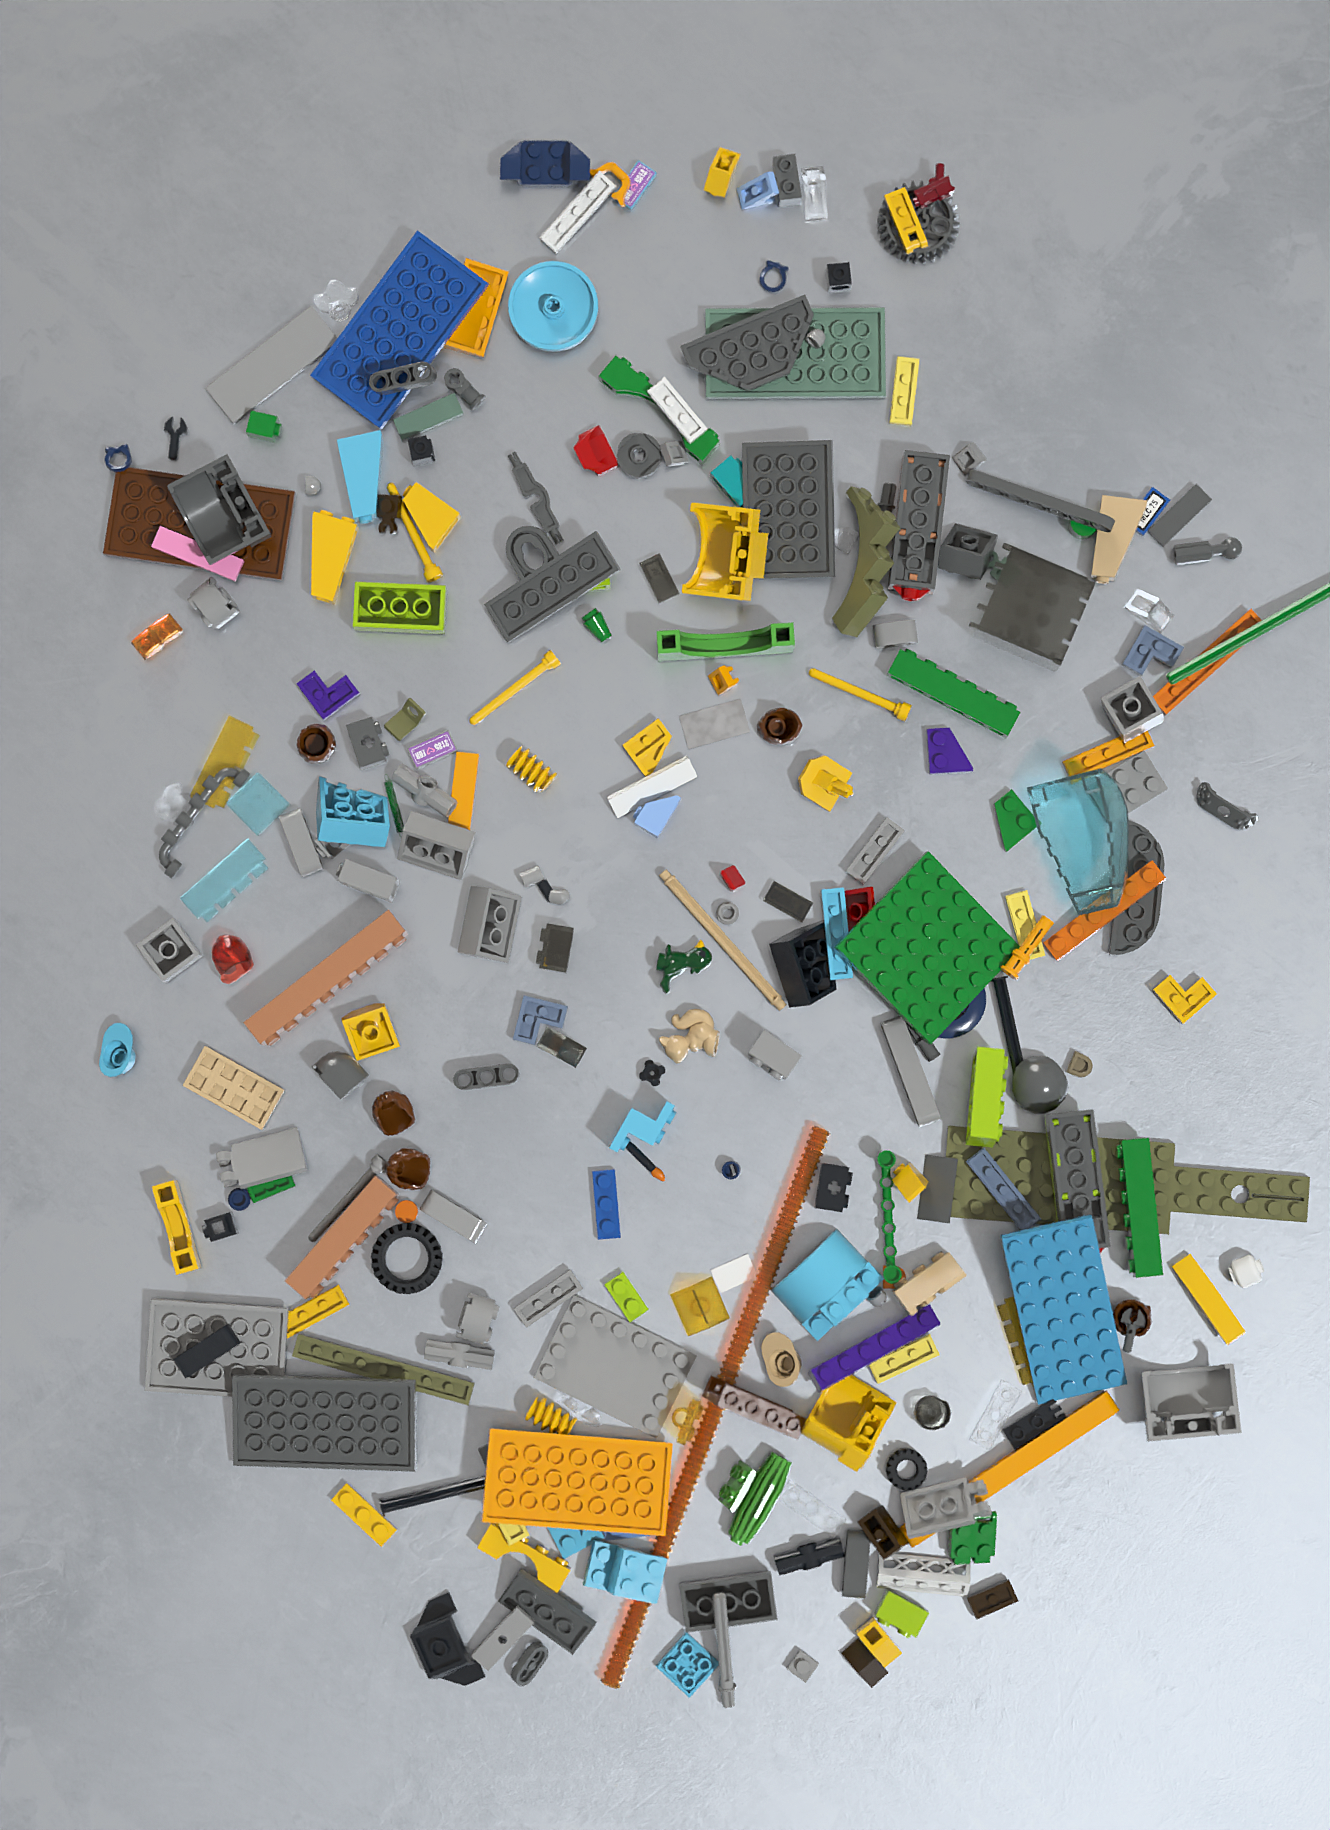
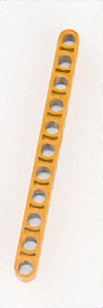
M1106 1390L1068 1414L1064 1420L1026 1442L970 1479L969 1483L983 1480L987 1486L988 1494L975 1495L976 1504L985 1501L1116 1414L1120 1409ZM905 1523L899 1527L911 1548L935 1534L932 1533L909 1539Z

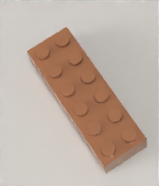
M375 1176L285 1282L304 1299L316 1297L324 1288L321 1284L325 1280H331L339 1271L336 1268L340 1262L346 1263L354 1252L351 1249L356 1244L358 1246L367 1239L369 1235L366 1232L369 1228H376L384 1219L382 1213L386 1209L388 1211L397 1204L399 1200L396 1197L399 1193L382 1178Z

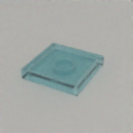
M259 772L226 803L257 836L290 805Z

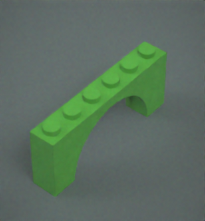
M793 622L770 624L761 629L724 634H692L680 630L657 631L658 661L793 653L795 647Z

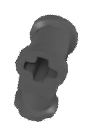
M453 368L446 372L444 377L446 387L450 391L455 392L460 398H463L470 405L472 411L486 398L484 394H480L471 385L461 370ZM459 376L460 383L456 384L454 382L451 384L450 377L456 378Z

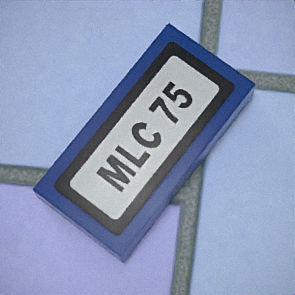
M1154 487L1150 489L1143 499L1147 500V507L1136 531L1141 536L1145 535L1170 501L1169 498Z

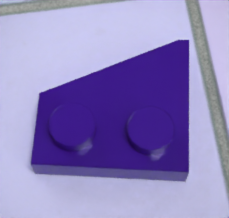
M950 727L926 730L929 775L973 772L970 761Z

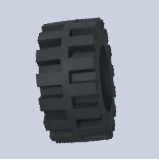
M905 1448L895 1451L889 1457L886 1464V1474L889 1481L896 1488L904 1491L914 1490L920 1487L926 1480L928 1473L927 1464L923 1456L917 1451ZM903 1460H910L916 1465V1474L910 1479H903L897 1473V1467Z

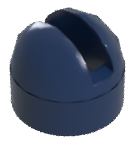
M735 1161L726 1162L722 1167L723 1176L729 1180L736 1179L741 1173V1167ZM731 1164H733L736 1173L734 1176L730 1167Z

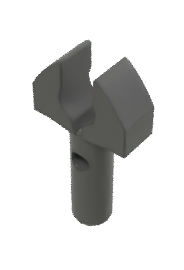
M1131 1308L1125 1311L1121 1318V1322L1127 1326L1123 1351L1127 1353L1132 1351L1136 1330L1139 1327H1145L1146 1322L1143 1313L1139 1310L1138 1319L1132 1324L1130 1320L1132 1315Z

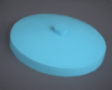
M560 261L542 262L525 270L513 284L508 300L509 316L516 333L527 344L543 351H563L581 343L592 331L598 315V298L590 279L577 267Z

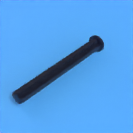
M1008 976L993 978L991 981L994 982L1014 1075L1016 1067L1023 1061L1006 982Z
M485 1476L383 1501L382 1498H379L382 1515L385 1516V1513L484 1489Z

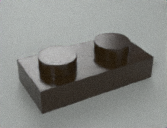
M1009 1579L967 1597L976 1620L1018 1602Z

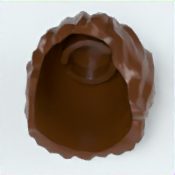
M310 724L307 728L301 730L296 743L299 755L307 763L321 764L327 761L331 754L334 753V748L336 747V741L331 730L324 724Z
M393 1090L385 1091L376 1097L373 1103V1119L384 1135H397L415 1123L413 1106L405 1094Z
M402 1148L390 1156L387 1162L386 1174L391 1183L401 1189H422L429 1180L430 1158L427 1154H423L416 1149Z

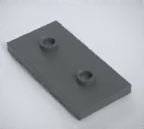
M522 1568L498 1600L499 1603L511 1611L518 1605L535 1620L532 1625L534 1628L572 1655L597 1623Z

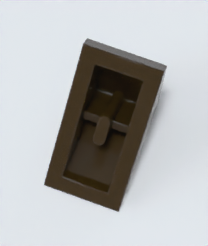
M859 1638L841 1652L854 1670L871 1688L889 1673Z

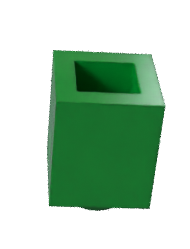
M251 410L246 429L248 437L275 442L276 436H280L282 424L279 423L278 417Z

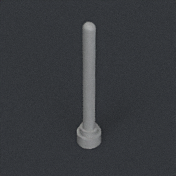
M378 1154L371 1159L372 1163L369 1165L368 1171L309 1234V1241L315 1242L377 1173L380 1174L386 1171L387 1161Z

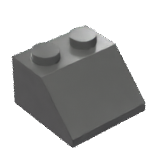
M955 523L941 545L938 568L950 573L965 575L971 579L981 580L988 569L998 535Z

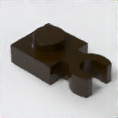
M378 494L377 517H382V522L378 527L379 533H386L387 525L390 526V534L397 533L398 527L395 523V518H401L402 496Z

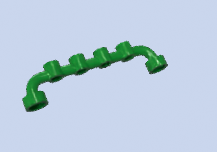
M885 1150L877 1156V1163L881 1167L882 1175L879 1180L883 1194L880 1207L884 1214V1223L881 1229L885 1234L883 1254L886 1256V1268L883 1271V1278L886 1282L894 1284L899 1282L902 1277L900 1268L895 1266L897 1248L894 1246V1232L896 1231V1226L893 1223L892 1211L895 1204L892 1200L891 1192L894 1182L891 1178L890 1168L894 1166L896 1157L893 1152ZM884 1178H888L890 1180V1185L888 1187H885L882 1184ZM885 1201H890L892 1204L889 1210H886L883 1206ZM886 1224L893 1226V1230L889 1233L885 1231ZM887 1247H892L894 1249V1253L892 1255L886 1254Z

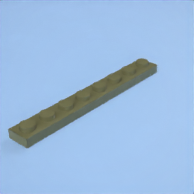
M298 1334L292 1354L296 1358L368 1378L416 1380V1391L469 1405L475 1384L474 1382Z

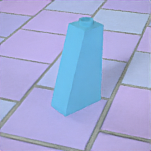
M381 430L337 439L353 518L355 522L359 521L360 524L370 523L373 521L372 518L377 517L383 448Z

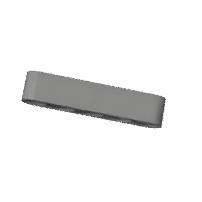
M897 1016L881 1022L884 1036L918 1126L922 1127L941 1120L905 1020L901 1016Z

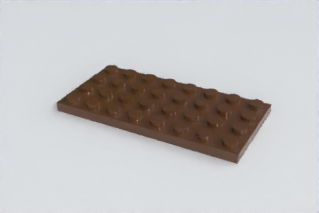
M131 467L124 471L116 472L103 554L106 556L202 569L151 547L160 526L195 540L167 487L170 483L186 475ZM215 480L220 489L223 484L219 480ZM244 484L271 537L253 547L249 545L232 554L244 560L239 575L282 581L296 492Z

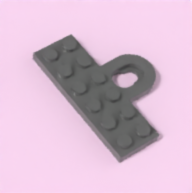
M523 526L514 530L506 543L507 558L521 580L484 605L508 643L621 569L597 531L559 555L550 538L542 529L535 526ZM526 542L532 543L534 547L539 548L544 554L543 565L538 569L529 568L524 561L522 546Z

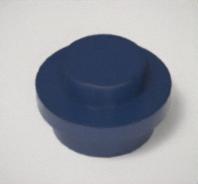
M236 1188L230 1192L228 1203L234 1210L242 1211L249 1207L251 1197L246 1189Z

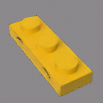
M348 1483L331 1499L336 1506L381 1547L397 1530L393 1524Z

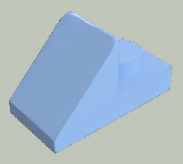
M766 172L736 188L743 210L772 203L775 201L774 196L779 194L774 172Z

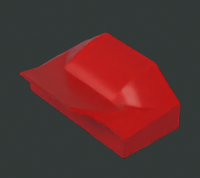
M599 425L579 435V440L573 448L583 469L595 471L600 476L619 467L615 455Z

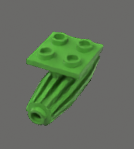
M771 1452L757 1472L742 1460H739L738 1464L732 1467L731 1477L727 1484L722 1486L718 1499L729 1510L735 1511L728 1534L731 1535V1541L740 1546L743 1543L749 1544L760 1530L784 1488L792 1462Z

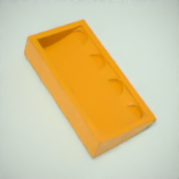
M466 258L463 265L485 280L489 286L443 348L484 357L509 272Z

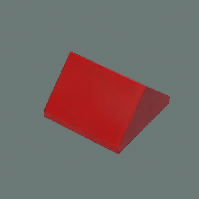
M873 887L844 891L848 932L875 905Z

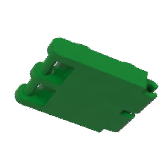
M991 1511L992 1515L987 1517L976 1516L975 1524L950 1529L948 1555L952 1558L954 1565L970 1564L971 1557L974 1564L990 1563V1556H995L996 1511ZM988 1518H990V1520H986V1521H977V1519H988Z

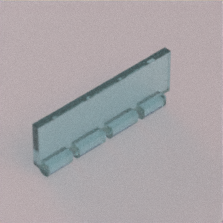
M246 839L180 899L198 919L202 916L208 922L219 912L214 906L216 903L223 909L236 897L231 891L233 888L240 894L253 882L248 876L250 873L257 879L268 869L263 863L266 858L249 839Z

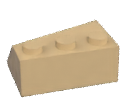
M942 1251L931 1258L933 1261L926 1267L922 1264L913 1270L912 1273L914 1275L906 1280L903 1277L899 1282L893 1284L895 1289L892 1290V1293L907 1314L914 1315L918 1312L916 1307H923L936 1298V1293L942 1294L967 1276L949 1252L945 1254Z

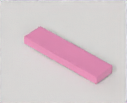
M162 526L159 527L151 546L153 549L236 582L244 560L230 555L209 565L195 540Z

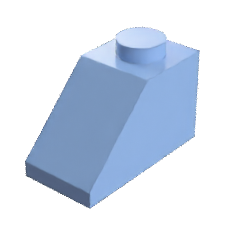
M676 795L648 802L644 807L639 806L633 815V818L636 819L634 825L658 838L679 804L681 797Z

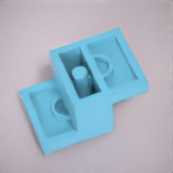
M666 1102L656 1121L631 1108L609 1148L617 1153L620 1149L624 1151L630 1141V1138L627 1137L628 1133L651 1146L654 1143L659 1144L665 1134L662 1128L665 1123L670 1124L676 1114L673 1110L675 1105Z
M593 1540L583 1585L608 1591L614 1596L657 1604L667 1558L646 1554L636 1548Z

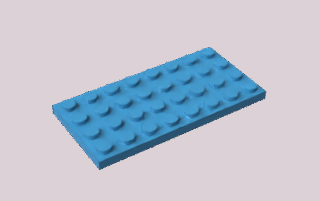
M1086 1215L1001 1235L1038 1405L1047 1403L1052 1399L1056 1401L1126 1385V1374L1092 1216Z

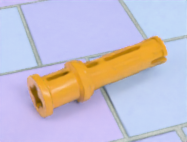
M1042 915L1019 949L1012 951L1011 958L1000 969L1012 979L1017 980L1019 978L1018 974L1025 964L1028 965L1030 963V955L1054 923Z

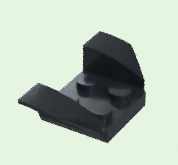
M448 1592L428 1601L421 1619L410 1635V1638L428 1679L441 1678L467 1686L486 1676L481 1665L475 1659L470 1660L451 1616L457 1612V1609Z

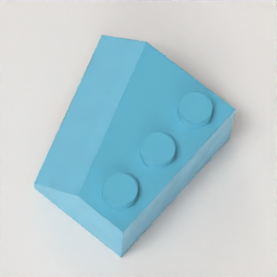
M319 776L316 803L318 841L385 847L390 828L387 797L362 789L353 791L347 789L346 784L338 783V785L326 782V778Z

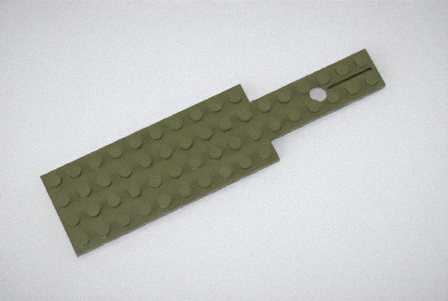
M948 1126L945 1157L958 1159L951 1217L1013 1222L966 1163L969 1158L983 1147L965 1145L967 1127ZM1002 1130V1137H1000L999 1142H996L993 1148H984L1041 1218L1036 1224L1047 1225L1056 1223L1057 1217L1046 1133ZM1097 1137L1108 1229L1128 1231V1227L1125 1228L1123 1223V1214H1126V1204L1122 1205L1121 1191H1124L1123 1182L1119 1181L1118 1168H1122L1121 1159H1117L1116 1145H1119V1140L1125 1139ZM1150 1141L1159 1234L1169 1235L1171 1212L1307 1223L1310 1177L1174 1166L1175 1143ZM1238 1185L1246 1187L1249 1192V1197L1244 1203H1236L1232 1199L1231 1192Z

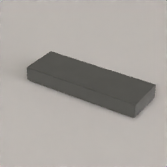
M1196 483L1148 532L1164 547L1212 499Z

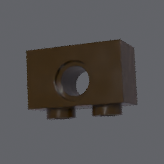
M883 1505L875 1508L857 1521L883 1560L891 1557L909 1544Z

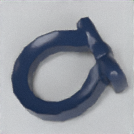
M767 260L766 264L768 266L760 274V283L768 292L780 291L786 284L785 271H788L789 267ZM773 267L780 269L782 282L774 288L767 286L764 281L765 274Z
M127 444L105 448V464L110 471L121 472L131 465L132 457ZM116 453H122L127 457V461L121 466L110 464L111 458Z

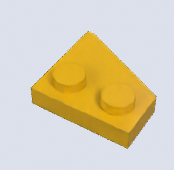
M657 718L622 744V746L646 777L654 772L672 736L660 719Z

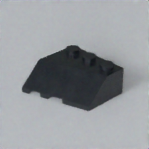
M824 920L795 929L769 944L789 1008L811 1005L837 990L836 980H830Z

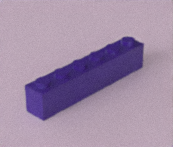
M929 1304L918 1310L914 1315L905 1317L811 1369L808 1375L818 1393L936 1329L941 1323Z

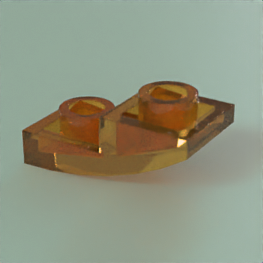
M169 613L132 640L131 644L146 660L163 650L164 644L180 636L183 629Z

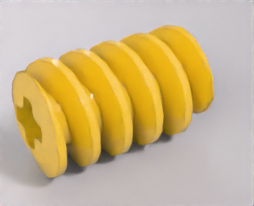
M521 746L510 757L506 767L511 768L515 765L513 769L514 774L521 772L520 779L528 778L526 783L528 786L535 783L534 792L541 789V792H543L555 779L557 773L549 775L550 767L542 769L544 761L535 763L537 755L528 757L530 749L522 751Z
M537 1396L527 1412L525 1420L528 1421L534 1417L533 1425L536 1426L539 1422H542V1431L550 1427L549 1433L557 1432V1434L568 1435L578 1418L574 1417L569 1421L570 1413L567 1412L561 1416L562 1408L559 1407L553 1411V1402L545 1406L546 1398L544 1397L537 1401Z

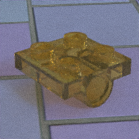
M692 1396L688 1408L681 1406L673 1411L672 1422L676 1427L680 1428L676 1437L677 1443L685 1446L686 1441L691 1442L695 1432V1427H692L695 1419H700L704 1409L700 1405L701 1399ZM680 1411L687 1413L683 1424L678 1423L675 1419L676 1414Z

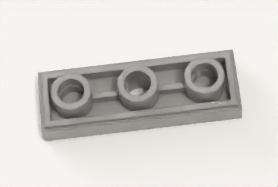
M517 1605L472 1652L471 1657L489 1671L534 1624L535 1620ZM504 1635L507 1638L501 1639L499 1636Z

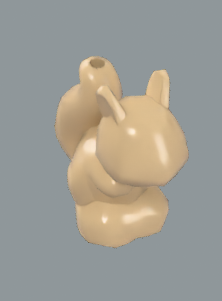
M691 1009L681 1018L678 1014L673 1015L671 1018V1023L675 1028L680 1030L689 1029L685 1037L674 1035L671 1037L661 1036L659 1038L661 1045L665 1048L666 1055L677 1064L686 1057L689 1050L697 1052L698 1049H704L708 1056L715 1057L720 1032L714 1030V1021L708 1012L701 1009Z

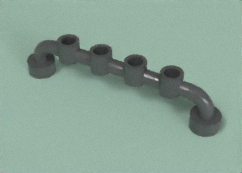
M227 767L221 769L214 777L209 775L202 784L205 789L201 795L195 793L188 804L192 807L187 813L182 811L176 818L175 822L178 824L173 831L168 829L161 840L164 843L159 850V860L166 869L164 873L172 878L182 865L176 859L172 862L168 859L170 849L178 841L224 778L228 776L233 777L235 780L232 783L239 788L250 776V773L244 768L240 772L235 768Z

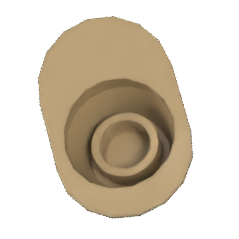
M773 1332L767 1335L762 1342L763 1359L770 1380L780 1387H787L792 1385L798 1378L801 1369V1358L786 1335Z

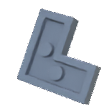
M1144 625L1122 665L1140 676L1143 675L1152 657L1172 668L1184 647Z
M523 996L513 1040L535 1045L541 1023L563 1029L568 1006Z

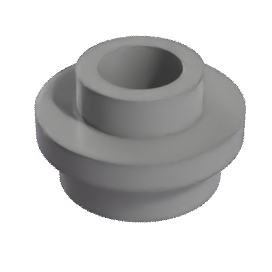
M724 902L718 906L716 916L721 923L729 925L738 919L739 910L734 903ZM726 909L732 912L729 918L723 915V911Z

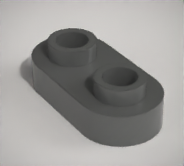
M540 1642L529 1645L513 1667L511 1679L519 1686L529 1684L547 1660L548 1649Z

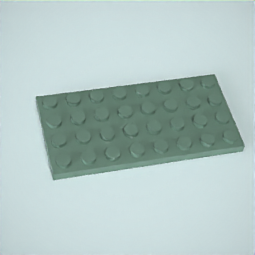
M770 308L705 309V335ZM811 308L814 317L806 336L810 331L820 329L825 334V342L819 349H816L805 338L790 375L749 392L706 375V399L885 398V308Z

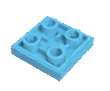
M685 1633L657 1663L656 1667L690 1698L719 1666V1661L689 1633Z

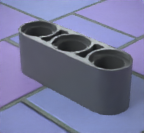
M417 362L375 372L369 379V385L376 393L388 395L433 384L437 378V372L429 363ZM425 368H429V376L425 379H421V371ZM403 373H407V381L403 384H399V376ZM381 378H385V386L381 389H378V380Z
M513 1064L469 1068L457 1071L453 1077V1082L461 1090L504 1086L516 1083L520 1073ZM506 1068H513L516 1073L514 1079L510 1081L503 1078V1071ZM483 1071H490L492 1073L493 1079L490 1083H483L481 1081L480 1075ZM463 1073L470 1076V1083L467 1086H460L458 1084V1077Z
M847 1530L842 1597L862 1599L866 1597L870 1539L864 1531Z

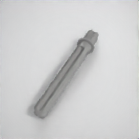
M716 1593L713 1595L720 1672L718 1690L722 1695L723 1707L732 1708L735 1705L734 1691L736 1690V1684L732 1676L726 1597L724 1593Z

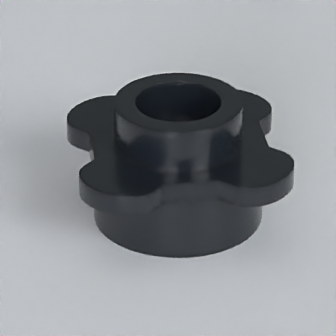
M647 1060L644 1064L643 1072L639 1074V1078L642 1081L650 1082L652 1086H658L661 1075L665 1073V1067L654 1064L652 1060Z

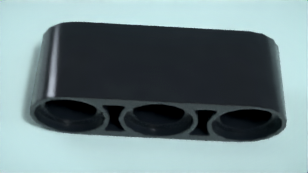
M228 1323L174 1358L173 1361L186 1379L241 1342Z

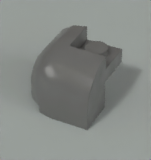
M339 1051L326 1054L312 1066L320 1075L319 1077L341 1100L348 1096L355 1088H359L369 1076L355 1058Z

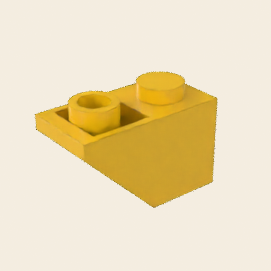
M874 1617L856 1630L858 1637L884 1668L902 1654Z

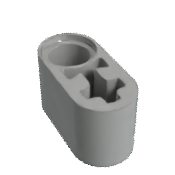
M902 620L873 625L876 649L918 643L915 620Z

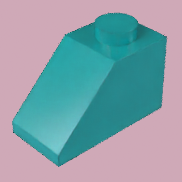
M730 455L710 472V477L736 507L743 508L742 461L739 458L734 459Z

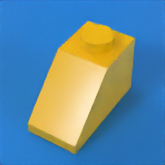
M719 147L710 166L704 191L714 196L725 197L741 154Z
M911 1162L906 1166L902 1163L893 1171L895 1176L892 1181L909 1203L926 1188L929 1182Z

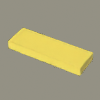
M897 356L889 424L912 426L920 359Z
M1027 890L1005 896L1019 946L1022 945L1037 924ZM1042 941L1030 955V960L1045 956Z
M928 1334L869 1365L877 1384L940 1354L931 1335Z

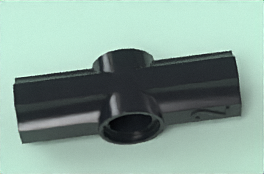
M838 1537L821 1543L813 1542L799 1546L796 1550L775 1555L774 1559L780 1576L801 1569L804 1571L822 1566V1563L845 1557L841 1539Z

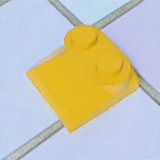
M385 1003L365 1006L351 1011L341 1018L356 1061L400 1047Z

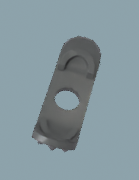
M1202 782L1198 787L1197 799L1200 806L1231 827L1243 830L1248 829L1257 822L1258 815L1256 813L1243 812L1218 796L1217 792L1212 790L1208 782ZM1218 807H1227L1230 810V814H1221Z

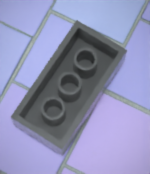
M770 1571L679 1583L686 1633L716 1629L713 1595L716 1593L725 1594L728 1627L778 1620Z

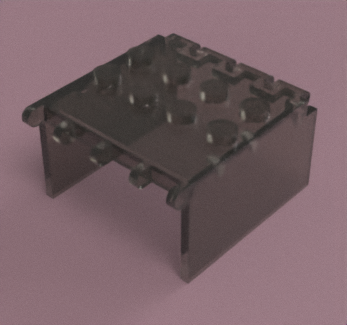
M1004 543L1002 548L1009 551L1006 557L1007 560L1005 564L996 562L994 567L1002 570L996 585L987 582L985 586L992 590L993 593L987 606L981 603L977 605V608L984 611L979 625L974 622L969 624L970 628L976 630L973 637L1056 672L1061 666L1069 648L1068 645L1061 641L1071 642L1078 627L1077 624L1070 622V620L1073 619L1080 622L1087 605L1079 601V599L1089 600L1095 582L1088 580V577Z

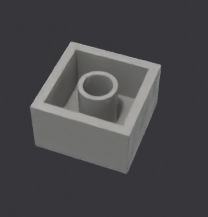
M1141 676L1101 697L1102 707L1124 743L1164 722L1163 712Z
M174 918L136 945L160 979L165 983L203 957Z
M765 1030L748 1053L751 1056L749 1061L758 1067L764 1065L769 1068L768 1074L777 1080L781 1078L787 1079L802 1057L798 1052Z

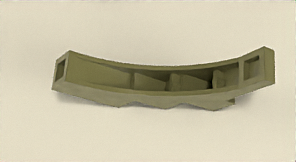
M850 486L846 494L855 506L858 517L859 554L849 591L832 619L842 634L858 637L888 599L883 591V586L879 582L894 564L889 555L890 552L885 547L899 531L900 527L895 520L894 514L887 510L881 511L880 507L874 503L871 498L872 495L867 489Z

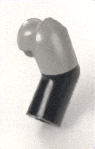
M547 879L537 884L549 903L561 905L570 898V894L566 889L561 891L552 889Z

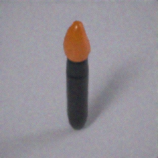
M629 1141L626 1149L651 1172L653 1177L662 1182L665 1181L663 1171L656 1167L636 1145Z

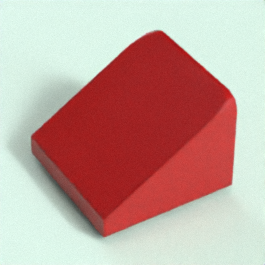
M732 865L720 872V876L731 892L745 885V880L736 866Z

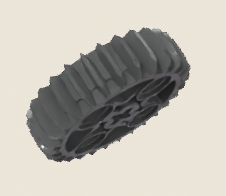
M922 180L917 187L914 181H911L910 188L905 183L902 184V188H906L909 196H913L915 190L924 186ZM953 197L947 200L936 201L943 208L946 217L932 213L935 201L923 209H920L919 206L915 207L913 204L918 219L921 217L920 225L925 237L939 242L927 249L916 248L910 254L905 253L903 245L895 238L891 227L895 229L896 227L887 204L883 200L882 205L885 208L879 209V214L883 216L878 217L877 222L882 223V225L878 226V231H884L880 235V239H887L884 247L892 246L890 254L897 250V259L905 255L906 263H908L910 257L914 258V264H917L919 258H922L923 264H925L927 257H930L933 262L935 261V254L941 258L943 256L942 249L947 252L950 250V246L947 243L952 245L955 243V239L951 236L957 237L959 233L953 229L960 226V222L954 221L960 217L959 213H953L957 210V205L950 206ZM931 221L930 229L928 230V224ZM938 224L943 225L946 231L938 233L934 227ZM915 233L908 235L909 239H917Z

